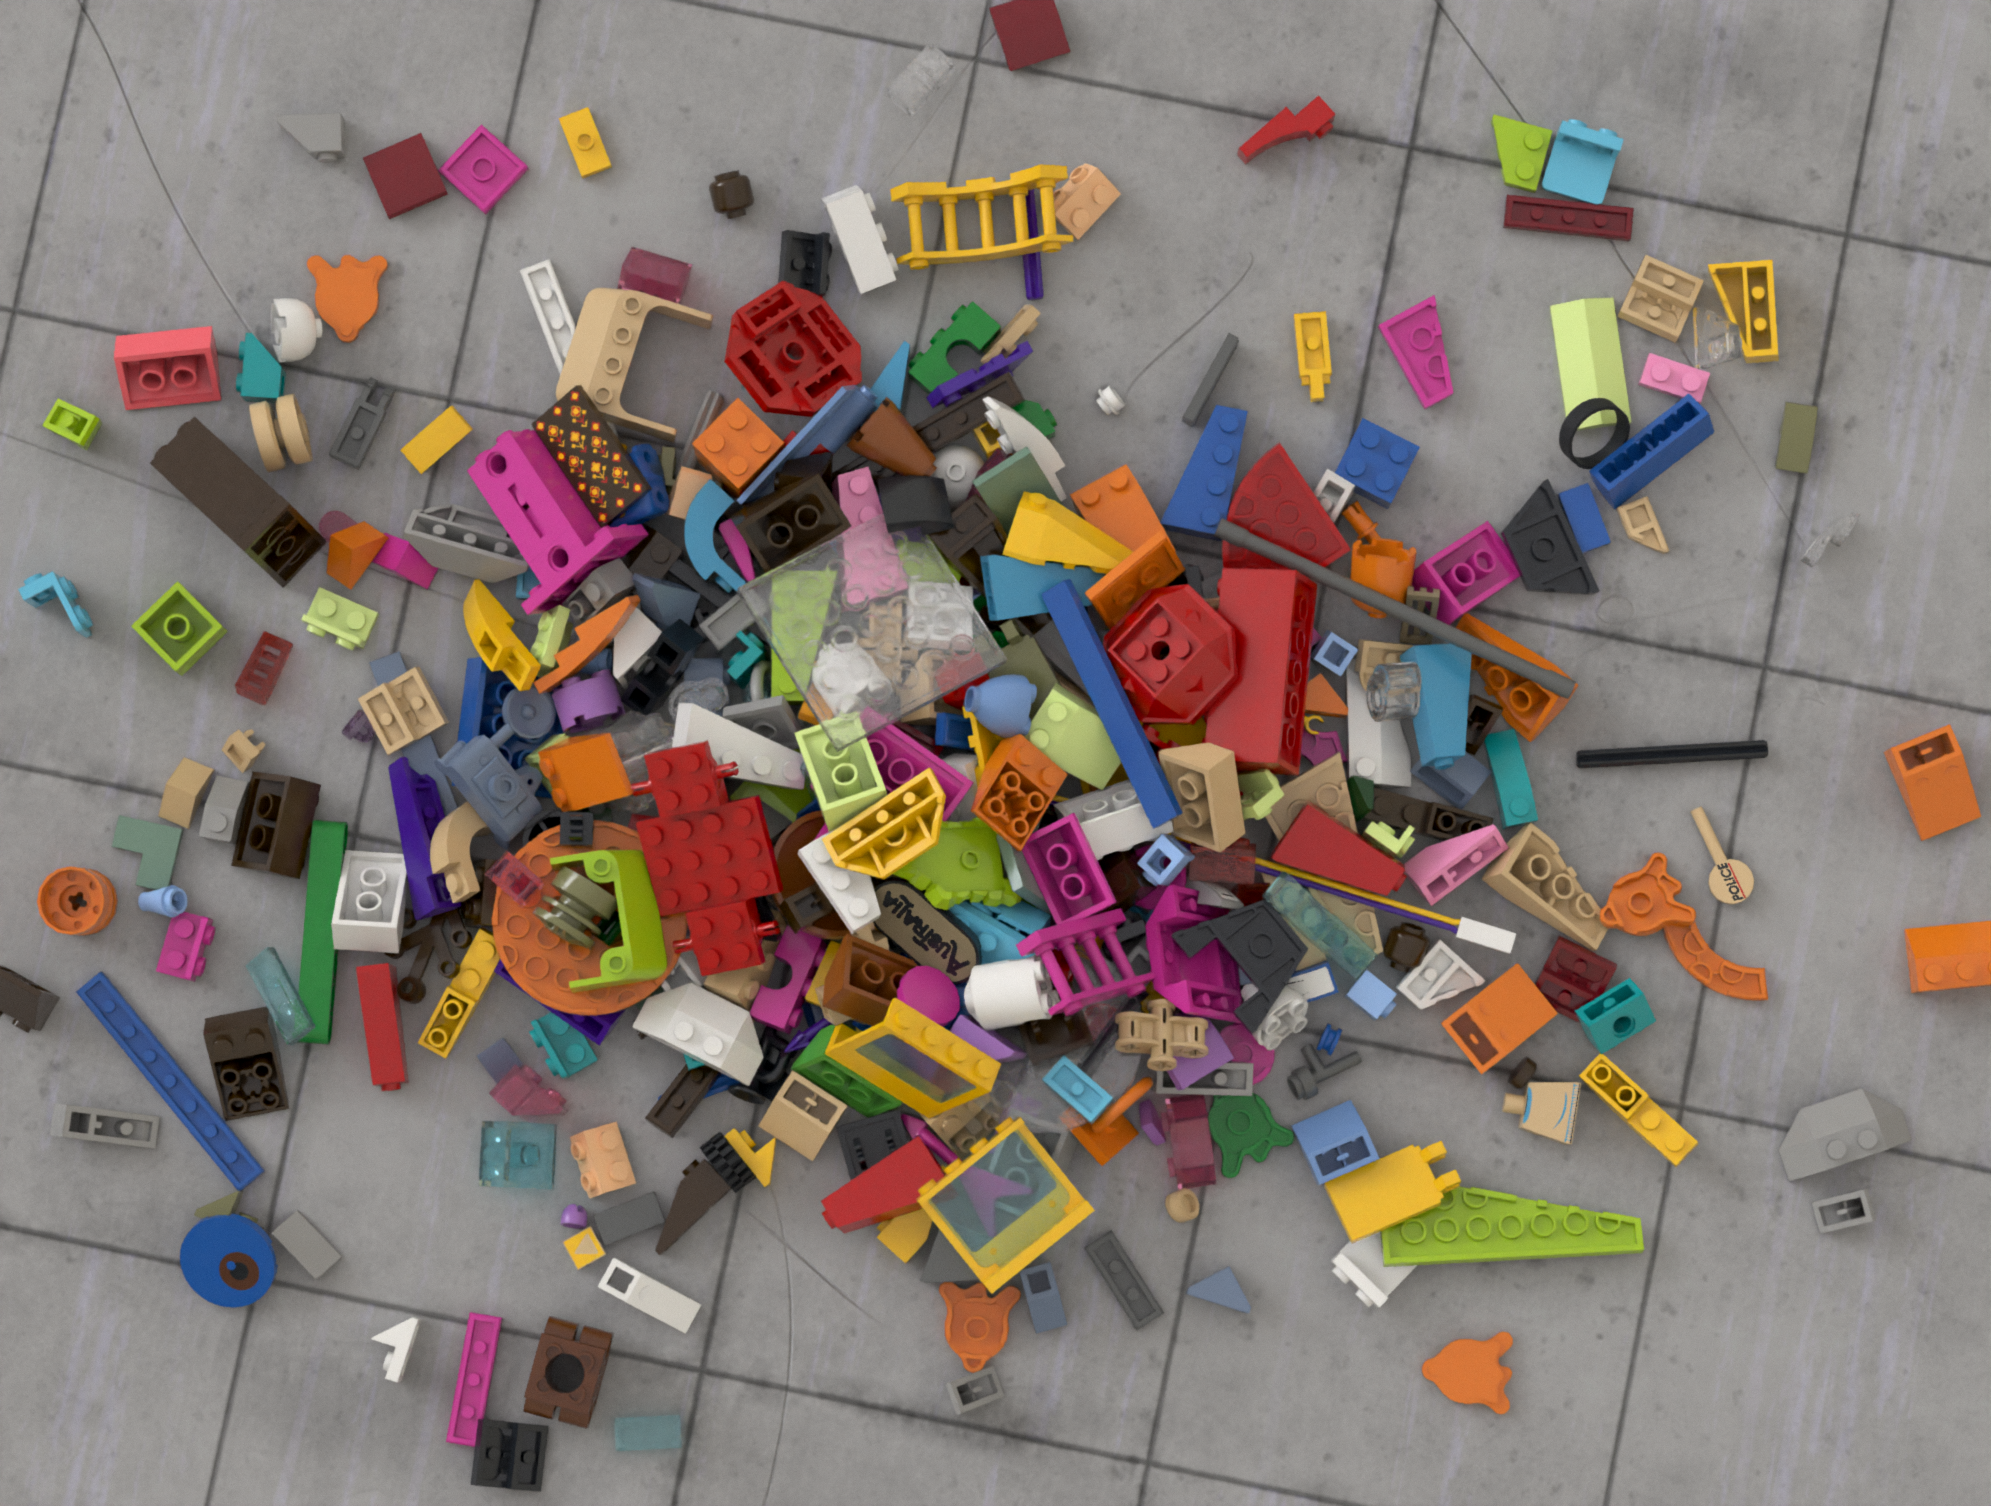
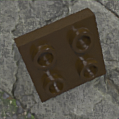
M483 859L472 862L480 891L462 902L461 917L465 919V927L479 928L492 925L496 888L499 882L497 879L499 860Z
M1072 981L1068 982L1073 994H1076ZM1082 1009L1069 1016H1065L1064 1012L1053 1015L1051 1019L1030 1020L1018 1025L1032 1066L1094 1044Z

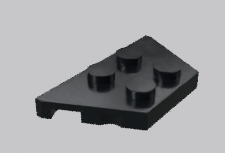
M1547 479L1541 483L1501 532V535L1527 591L1594 595L1599 592V588L1554 490Z

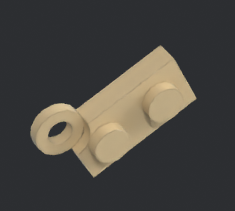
M1024 305L983 351L985 355L981 362L985 364L1001 353L1006 359L1017 348L1014 343L1023 334L1026 337L1035 329L1038 324L1036 318L1041 313L1033 305Z

